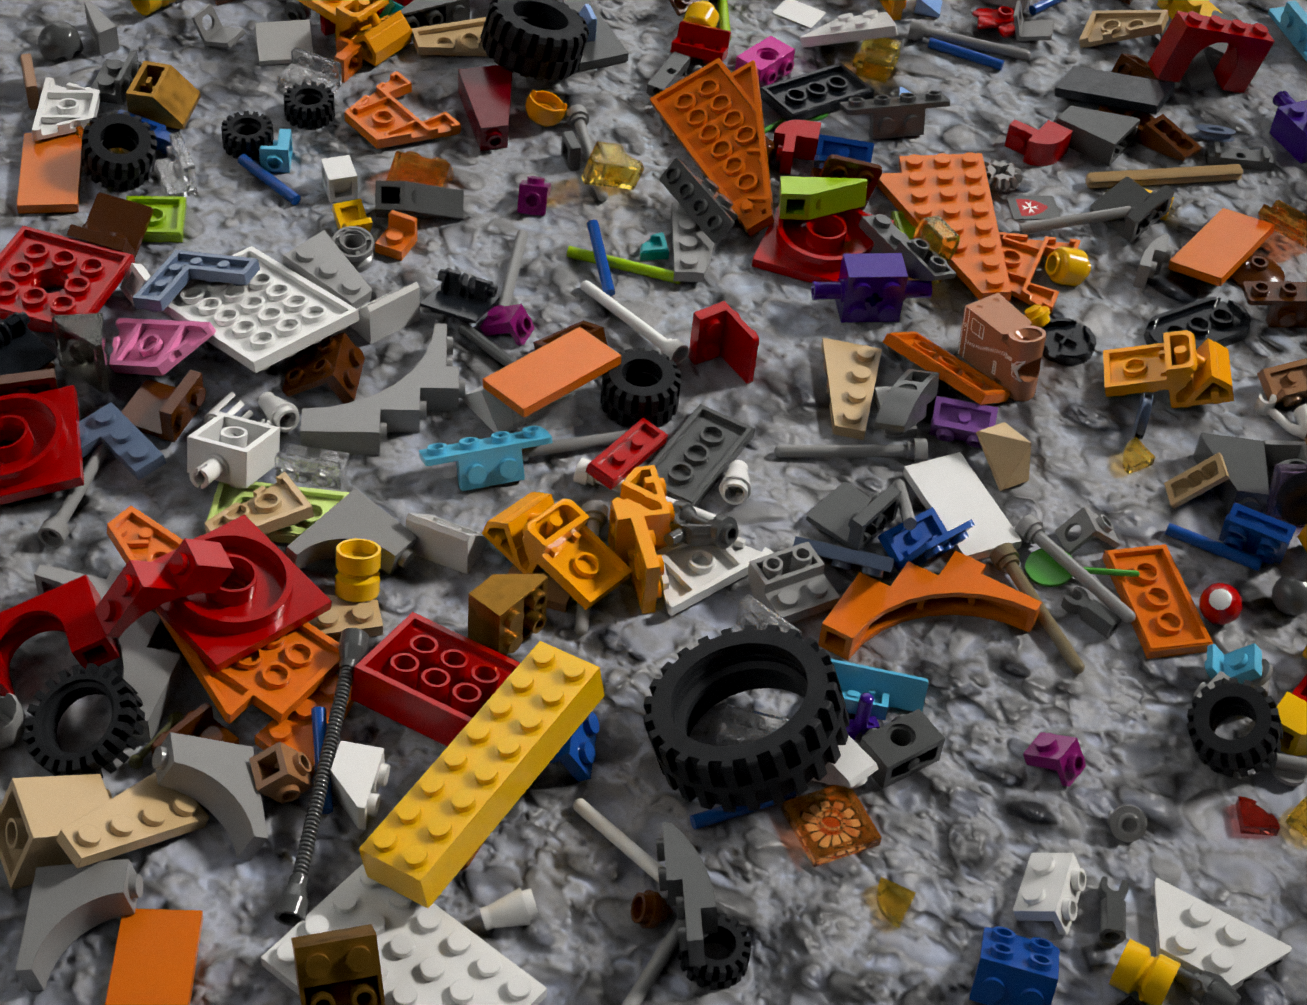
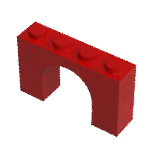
M1177 11L1147 64L1157 79L1179 83L1191 61L1201 50L1215 43H1228L1227 50L1213 74L1222 90L1244 93L1275 41L1269 34L1268 28L1260 23L1248 24L1238 19L1231 21L1216 15L1209 17L1194 11L1189 13Z
M87 575L71 580L68 583L0 612V696H6L7 693L15 695L9 673L11 659L16 650L26 640L42 632H65L72 654L85 669L87 663H94L99 667L120 657L114 638L106 636L94 610L101 601V597Z

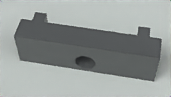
M673 52L647 84L646 93L654 96L675 84L682 75L687 74L691 57Z
M1214 141L1213 146L1207 145L1205 151L1206 165L1240 164L1242 169L1271 172L1274 164L1272 152L1265 146H1262L1261 150L1222 147L1220 142Z

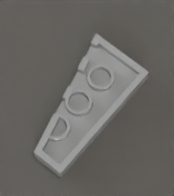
M672 202L671 229L674 281L704 282L712 253L715 251L717 244L709 239L679 202Z

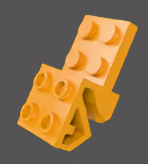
M297 0L336 24L335 41L341 36L362 44V58L374 66H377L411 43L412 29L401 10L390 15L387 14L381 19L376 12L388 5L389 0Z
M1188 330L1163 333L1164 343L1103 350L1106 397L1169 389L1171 408H1187L1196 405L1220 404L1234 401L1229 350L1209 338L1196 349L1194 334Z
M655 465L635 467L621 484L620 498L615 497L612 499L610 505L608 547L633 570L631 580L642 614L654 613L657 598L662 596L659 575H664V562L662 555H656V551L667 546L664 536L671 532L669 525L670 522H674L675 518L673 504L666 500L664 478H659Z
M542 492L529 493L487 521L481 533L523 574H536L544 569L585 610L628 580L633 572L620 557L586 526L589 516L573 500L561 499L554 503L552 494Z

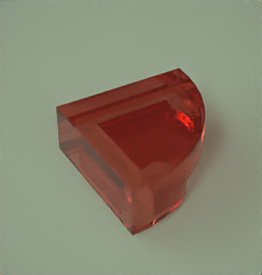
M1238 796L1235 806L1241 834L1277 836L1280 825L1276 817L1272 813L1269 815L1264 809L1257 806L1255 800Z

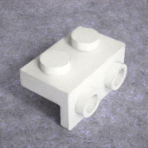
M1031 853L1013 908L1017 921H1053L1060 935H1068L1071 923L1077 917V903L1080 893L1086 887V873L1083 868H1080L1074 853Z

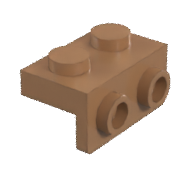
M1307 358L1262 369L1257 373L1268 401L1271 394L1276 395L1277 401L1275 405L1283 404L1284 407H1290L1301 402L1302 398L1307 397Z

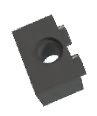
M917 709L907 715H898L891 723L879 729L872 728L868 730L861 738L860 747L876 762L879 769L871 774V776L884 789L939 761L945 737L923 712Z

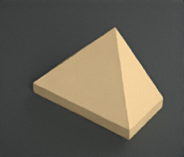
M1005 422L976 432L999 491L1029 481L1031 442Z
M1219 452L1166 481L1164 485L1170 506L1175 509L1230 478L1223 456Z

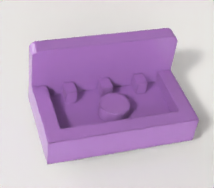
M936 396L929 435H934L941 441L951 442L955 439L965 441L969 446L982 448L976 432L996 424L998 407Z

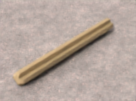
M1240 164L1089 172L1086 175L1085 183L1089 189L1113 188L1125 177H1130L1140 186L1235 181L1242 178L1243 169Z

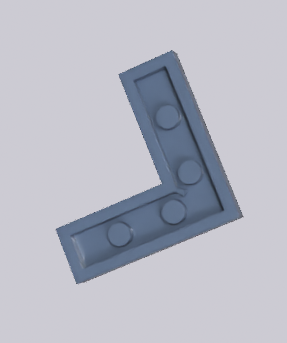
M175 250L132 297L135 308L146 309L152 312L164 311L191 279L205 280L209 283H231L235 286L247 285L260 270L258 259Z
M112 402L79 421L82 458L92 453L99 445L104 444L138 481L166 464L164 455Z
M795 536L793 546L809 542L818 556L832 559L831 566L850 570L851 565L855 564L863 566L862 573L883 578L884 572H892L893 558Z

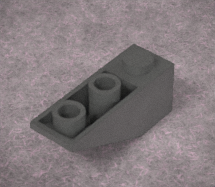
M414 0L401 9V12L411 28L470 20V0Z
M376 180V217L388 218L390 211L395 210L417 219L463 220L464 190L407 181Z

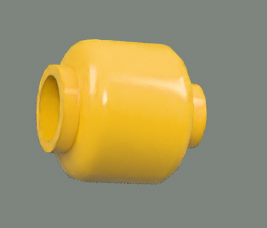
M708 1L693 2L688 6L683 21L716 28L719 21V13L714 5Z
M1061 246L1049 254L1046 259L1045 270L1054 283L1078 286L1090 274L1091 264L1083 250Z

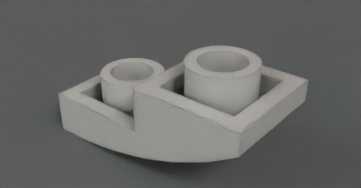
M1163 234L1147 247L1141 258L1133 287L1144 289L1147 278L1153 279L1155 273H1160L1162 264L1169 263L1172 253V247H1168L1170 235Z

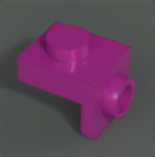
M528 176L527 180H522L519 184L517 212L544 216L546 214L547 198L550 195L551 183H545V178Z
M522 303L493 307L489 310L488 316L480 326L485 336L510 333L518 346L524 345L534 330L532 320Z
M1040 732L1023 753L1026 765L1057 770L1062 786L1070 787L1086 766L1085 758L1076 737Z

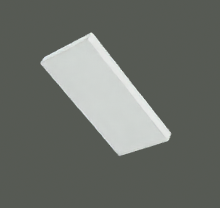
M961 452L904 466L903 476L925 509L928 510L932 507L935 509L947 531L971 519L974 522L975 526L967 531L969 537L954 545V548H952L954 552L958 551L975 560L990 557L991 552L1003 543H1012L1015 549L1021 547L1022 539Z

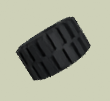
M111 111L110 115L104 112L99 114V119L92 118L89 121V125L85 126L82 135L81 164L84 166L85 174L87 176L91 175V180L95 184L101 182V187L106 189L109 186L114 187L115 191H120V188L124 187L126 190H132L133 185L140 187L144 184V180L148 181L152 172H154L157 149L155 132L150 131L151 126L147 122L142 123L141 117L137 115L131 117L129 112L118 114L117 111ZM122 148L130 153L116 154L108 151V149Z
M638 348V350L627 349L625 353L618 352L621 355V364L602 374L600 403H602L603 412L608 413L607 417L609 419L617 420L618 425L630 426L629 428L642 418H645L656 427L662 426L663 422L668 423L672 420V416L676 414L679 404L681 372L677 369V364L674 361H669L667 355H660L655 350L646 351L645 348Z
M1229 678V683L1222 684V680L1214 682V688L1204 687L1201 690L1202 697H1194L1191 702L1193 709H1188L1187 713L1189 721L1187 723L1188 732L1194 750L1198 753L1204 765L1209 763L1210 769L1216 773L1223 769L1224 775L1233 777L1234 772H1239L1241 777L1249 776L1248 770L1254 769L1258 773L1263 770L1262 763L1266 762L1270 765L1275 760L1273 752H1280L1282 747L1280 739H1283V729L1278 708H1276L1272 696H1267L1266 690L1260 685L1254 689L1253 682L1246 679L1243 684H1239L1237 678ZM1231 716H1245L1255 722L1253 730L1240 739L1227 740L1215 734L1217 726L1224 719Z

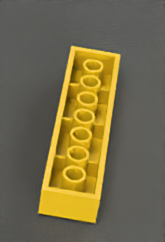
M539 641L361 845L359 852L367 877L429 909L603 699L605 694L600 667Z

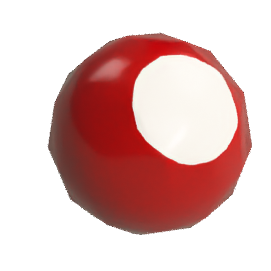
M1214 583L1203 590L1199 598V609L1203 617L1212 624H1230L1238 618L1242 611V598L1237 589L1230 584Z

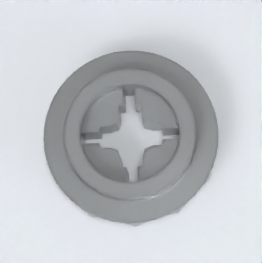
M992 159L990 162H984L990 189L1008 192L1017 189L1021 185L1023 178L1021 176V169L1015 168L1014 163H1005L1004 159L1001 162Z

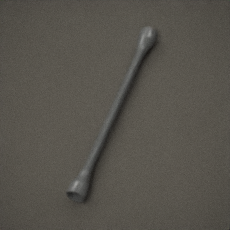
M346 628L341 632L338 645L340 673L293 874L289 877L288 885L278 898L274 914L276 921L287 926H295L301 920L305 921L308 912L307 875L331 777V767L353 681L354 667L366 655L369 644V635L358 628Z

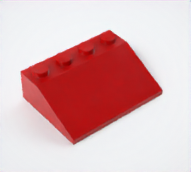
M412 612L355 665L351 700L448 747L517 668L520 662Z

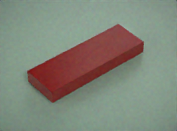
M642 418L588 464L585 472L612 490L635 467L641 465L664 445L668 434L645 418Z

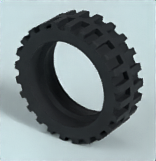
M756 624L745 625L743 631L732 632L731 628L721 630V636L713 639L705 636L699 639V645L691 650L685 647L677 653L679 659L675 663L667 662L661 668L663 677L661 679H653L649 686L652 696H646L643 706L646 712L643 716L644 725L662 774L665 775L669 786L673 790L679 788L682 798L692 802L697 797L700 806L712 810L715 804L722 805L724 812H736L737 806H747L749 811L761 810L760 804L773 801L776 806L784 803V796L794 791L798 795L808 790L806 783L813 778L820 781L827 774L826 764L828 762L836 764L841 756L838 745H846L848 739L846 727L849 726V716L830 655L825 649L820 650L818 642L812 637H808L803 641L800 631L790 628L787 633H783L778 625L769 624L766 630L757 629ZM775 688L787 690L804 697L802 705L787 723L758 740L739 745L715 746L695 741L689 737L693 727L703 714L720 701L732 695L754 689Z

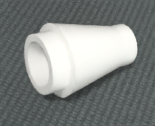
M265 392L259 397V407L263 410L267 420H270L274 426L280 427V432H290L298 425L300 416L298 408L294 404L275 396L272 392Z
M734 460L730 463L729 469L719 485V492L722 498L732 505L743 503L751 495L748 465L742 460Z
M519 887L493 903L479 908L486 931L493 928L531 925L532 920L539 918L531 888L521 891Z

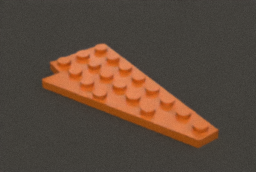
M718 58L649 98L654 109L704 176L712 180L719 187L717 191L719 194L725 195L732 201L733 206L731 208L739 216L737 220L748 235L752 236L773 224L775 220L759 75L755 61L752 60L731 73L723 61Z
M967 152L964 154L939 153L937 155L912 154L909 156H899L900 173H882L876 186L899 211L904 213V217L919 231L920 235L929 243L934 251L947 261V264L957 273L956 275L978 300L999 293L1007 301H1011L1012 291L983 154Z
M131 505L107 523V535L126 564L129 560L151 562L177 549L183 539ZM228 576L221 587L236 590L244 588L246 585L242 578ZM157 612L221 716L228 724L232 723L251 704L279 723H282L328 677H331L339 669V642L307 622L215 673Z

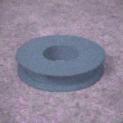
M1209 124L1195 126L1199 130V132L1194 133L1196 137L1218 142H1232L1235 140L1231 137V134H1235L1236 131L1231 128Z
M1143 392L1133 426L1132 438H1134L1135 434L1141 435V440L1144 437L1151 413L1153 394L1150 398H1146L1145 392Z

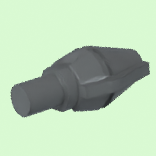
M1180 966L1174 978L1176 982L1187 988L1186 991L1191 994L1189 1000L1195 1005H1239L1242 998L1222 976L1204 970L1203 974L1198 972L1193 974Z

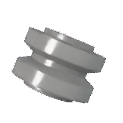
M347 226L334 233L332 237L333 242L359 273L367 270L372 265L374 239L369 231L358 226Z

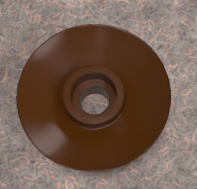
M1252 254L1229 278L1237 286L1242 287L1244 281L1271 282L1275 280L1284 282L1285 275L1282 268L1273 260L1262 255Z

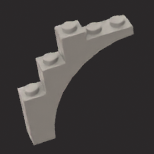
M434 324L432 340L424 357L411 372L396 384L375 395L351 403L330 407L302 408L300 427L302 454L380 455L381 442H387V432L420 433V420H426L427 411H459V398H465V379H459V366H453V358L447 357V355H453V336H447V324Z
M40 564L34 573L38 595L86 574L68 571L61 567ZM112 569L107 579L99 578L95 575H87L100 594L101 599L121 571ZM152 611L138 618L119 638L113 637L124 667L123 679L138 692L137 696L141 698L144 705L140 709L145 712V720L137 721L144 727L142 735L132 734L131 737L149 743L155 737L184 678L181 654L165 649L160 650L166 639L165 628L158 614Z

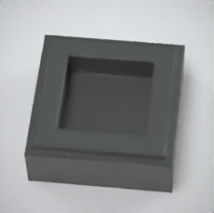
M565 131L562 134L561 156L570 171L580 170L581 146L573 131Z

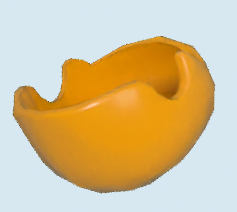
M533 89L526 99L525 110L528 117L536 124L549 127L562 121L568 105L567 103L563 104L562 100L552 92L536 91Z

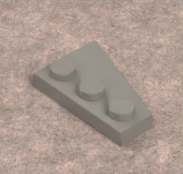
M325 230L283 255L282 264L354 308H358L371 299L373 290Z

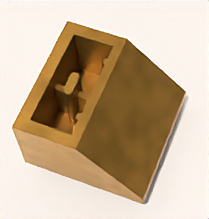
M143 61L126 91L128 112L166 125V127L172 129L185 128L201 97L200 91L172 65Z
M544 574L491 575L468 595V638L505 656L508 653H514L525 639L533 633L540 632L546 623L548 577Z
M372 924L291 938L301 1005H386L377 935Z

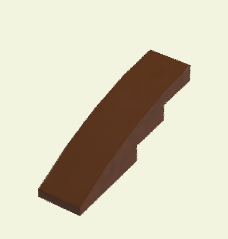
M1100 105L1098 111L1140 119L1134 141L1160 154L1185 161L1202 149L1198 143L1164 114L1154 118L1149 113L1105 105Z

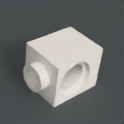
M350 155L321 159L322 183L329 202L358 199L357 174Z

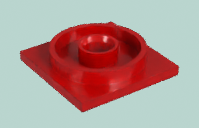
M778 206L774 214L775 222L768 226L753 257L752 267L812 283V281H838L843 254L871 253L874 242L858 225L862 216H871L872 214L865 213L860 208H855L810 220L780 219Z
M22 226L0 253V319H6L15 312H25L30 318V323L27 324V327L31 331L51 332L78 340L124 279L131 263H135L134 255ZM51 287L63 288L53 293H46L44 290Z
M74 385L36 394L15 393L0 396V442L4 439L7 441L17 440L10 445L0 447V505L84 485L78 398Z
M244 514L194 539L220 542L234 568L229 576L244 579L246 587L232 590L220 586L216 593L188 595L154 608L210 668L217 673L331 609L332 601ZM176 549L151 562L167 563Z

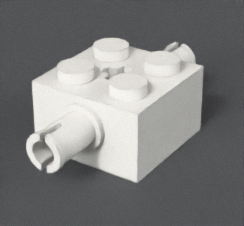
M223 412L187 436V473H190L191 483L197 488L201 485V489L216 480L230 484L233 488H248L279 464L280 427L274 426L270 420H267L266 423L265 419L257 422Z

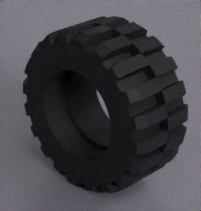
M492 0L480 38L487 56L493 58L494 62L499 66L506 67V70L512 73H519L520 76L526 78L533 77L535 80L542 81L547 79L548 81H556L558 78L563 80L568 76L570 77L579 68L588 40L589 30L584 18L580 17L575 9H570L569 5L563 2L560 3L556 0Z

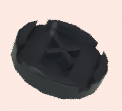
M1051 319L1048 324L1041 327L1047 334L1043 356L1060 365L1075 366L1084 364L1091 359L1096 347L1095 335L1087 326L1084 325L1082 328L1076 325L1077 321L1073 319Z

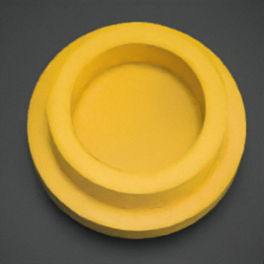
M1036 304L1024 311V316L1032 322L1031 326L1041 328L1051 320L1049 317L1051 312L1047 306L1042 307L1041 304Z

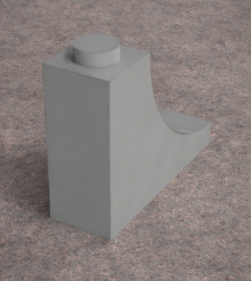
M355 488L289 544L285 555L301 569L316 561L336 558V546L344 540L353 538L367 539L381 546L380 569L391 575L398 567L405 568L412 561L416 554L414 546L417 536Z
M170 732L161 746L156 747L152 757V766L156 769L158 785L184 793L207 808L227 831L233 843L237 859L251 861L268 839L261 792H258L256 789L249 758L254 756L253 747Z
M129 859L99 861L78 869L74 864L36 867L15 970L29 992L45 991L49 975L60 956L85 932L105 921L135 914L137 898L142 897L143 880L142 876L136 873Z

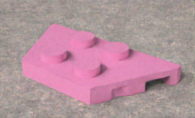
M118 318L116 326L119 329V336L113 338V352L110 354L109 365L115 373L164 376L213 336L216 330L211 322Z

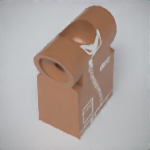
M996 293L965 305L958 354L981 373L996 382H1000V385L1010 390L1009 398L1021 402L1029 401L1036 393L1047 334L1044 329L1031 326L1032 322L1001 294Z

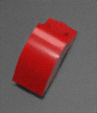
M1014 119L1009 124L1004 146L1023 154V162L1026 164L1049 166L1057 163L1067 153L1073 131L1050 120L1037 130Z
M789 120L776 128L773 142L776 147V152L774 153L776 161L781 162L779 173H791L793 158L814 161L821 122Z

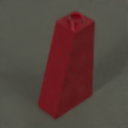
M499 65L458 69V93L480 151L508 148L512 72L506 70V67Z

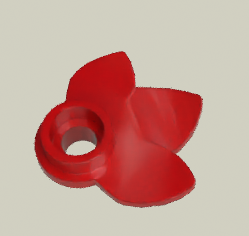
M1001 6L996 9L979 8L972 12V15L978 18V29L997 28L1003 38H1008L1016 33L1013 17L1014 10L1008 6Z

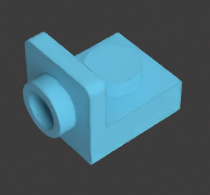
M280 129L278 140H273V146H260V165L268 172L290 173L293 156L291 129Z
M1253 643L1223 654L1215 644L1207 646L1206 672L1213 679L1222 671L1231 678H1237L1240 684H1243L1245 679L1249 681L1262 677V650Z

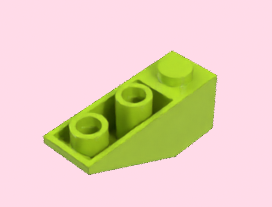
M781 176L779 191L780 219L810 220L863 207L866 202L868 180L862 178Z

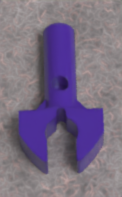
M870 693L860 695L855 719L849 720V726L846 727L848 735L854 741L856 735L860 732L863 736L872 728H880L876 716L870 717L874 697Z

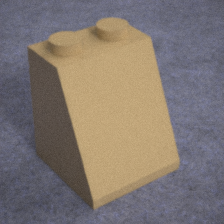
M101 774L11 779L0 805V859L10 889H19L33 884L36 867L73 864L56 840L61 829L112 799L110 791L104 785Z

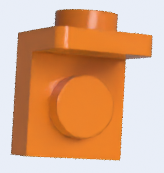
M341 36L336 39V56L333 61L336 80L345 83L362 68V44Z
M391 210L388 214V227L375 242V252L402 261L418 241L417 218Z

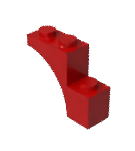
M184 538L167 563L129 560L94 610L106 636L119 638L138 618L166 602L193 594L216 593L234 568L220 542Z

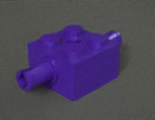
M1280 91L1273 98V104L1278 108L1269 133L1300 164L1307 163V100L1296 102L1287 91Z
M902 253L843 254L838 281H812L811 297L813 301L835 299L841 323L899 322L903 301L906 298L930 299L933 288L932 281L908 280V273Z

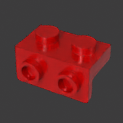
M681 21L677 37L671 43L670 52L691 57L690 60L693 57L703 59L702 62L704 64H709L718 58L724 61L728 54L731 32Z

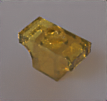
M597 141L581 178L583 183L587 185L634 190L645 168L642 161L632 158L625 152L622 144Z

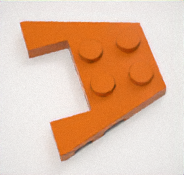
M398 71L390 75L388 82L379 83L372 95H364L344 112L345 122L376 149L461 133V123L449 113L443 112L425 121H421L395 98L412 92V83Z
M999 232L1012 291L1011 295L1030 306L1041 304L1042 307L1047 306L1052 313L1059 291L1031 282L1043 256L1048 257L1050 253L1061 246L1079 249L1081 240L1070 239L1069 243L1056 242V237L1045 236L1042 241L1028 239L1027 234Z

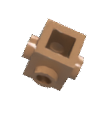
M278 742L249 758L256 789L264 796H268L283 804L296 800L300 794L313 787L310 776L312 767L307 756L303 752H298L282 742Z

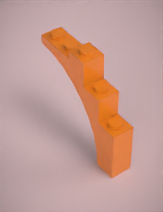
M955 551L939 575L908 561L891 586L859 572L823 621L818 645L849 660L864 643L881 631L905 621L940 615L981 617L1003 622L1030 633L1036 623L1042 602L983 575L986 564Z

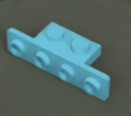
M1296 0L1287 1L1285 7L1270 8L1268 15L1307 62V13Z
M527 426L521 432L499 431L491 434V437L488 438L466 437L455 444L433 443L428 445L427 449L419 450V457L425 466L456 461L459 488L461 491L525 480L522 449L551 444L553 442L552 436L545 428Z
M831 659L837 673L848 713L856 714L859 698L863 693H870L874 697L870 717L876 716V719L886 720L888 707L912 712L917 709L923 711L928 679Z

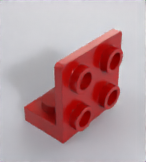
M725 301L694 312L688 354L691 362L697 365L721 356L746 384L753 382L759 346L757 333Z

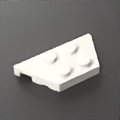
M869 10L858 16H853V13L842 14L837 19L801 36L800 40L802 48L893 37L897 36L898 32L895 22L887 12L878 13L877 10Z
M46 77L31 130L33 141L84 130L92 118H97L101 101L100 90L81 87L70 82L66 84V87L55 85L54 78Z
M737 537L736 541L726 549L713 545L696 546L680 542L672 547L665 546L656 551V555H662L664 562V575H659L668 614L673 616L748 575L749 561L774 552L764 547L762 552L745 545L746 539Z
M1156 877L1151 888V895L1154 896L1155 901L1153 921L1154 928L1157 931L1155 940L1156 956L1163 954L1181 963V967L1193 974L1197 972L1203 974L1204 970L1218 974L1234 989L1241 987L1245 980L1254 979L1263 974L1266 968L1275 962H1283L1287 959L1292 949L1291 946Z

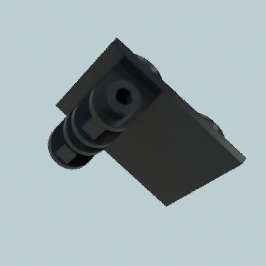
M446 268L445 270L440 269L438 273V280L442 281V283L420 303V306L428 308L436 314H447L456 317L465 323H476L499 300L500 296L496 295L498 286L493 285V281L477 278L474 275L469 279L467 273L461 275L460 271Z
M15 312L0 321V375L37 371L57 358L27 327V324L30 323V318L25 312Z

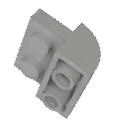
M809 542L749 561V584L755 602L761 612L769 611L779 627L832 609L840 600V596L823 574L824 562Z

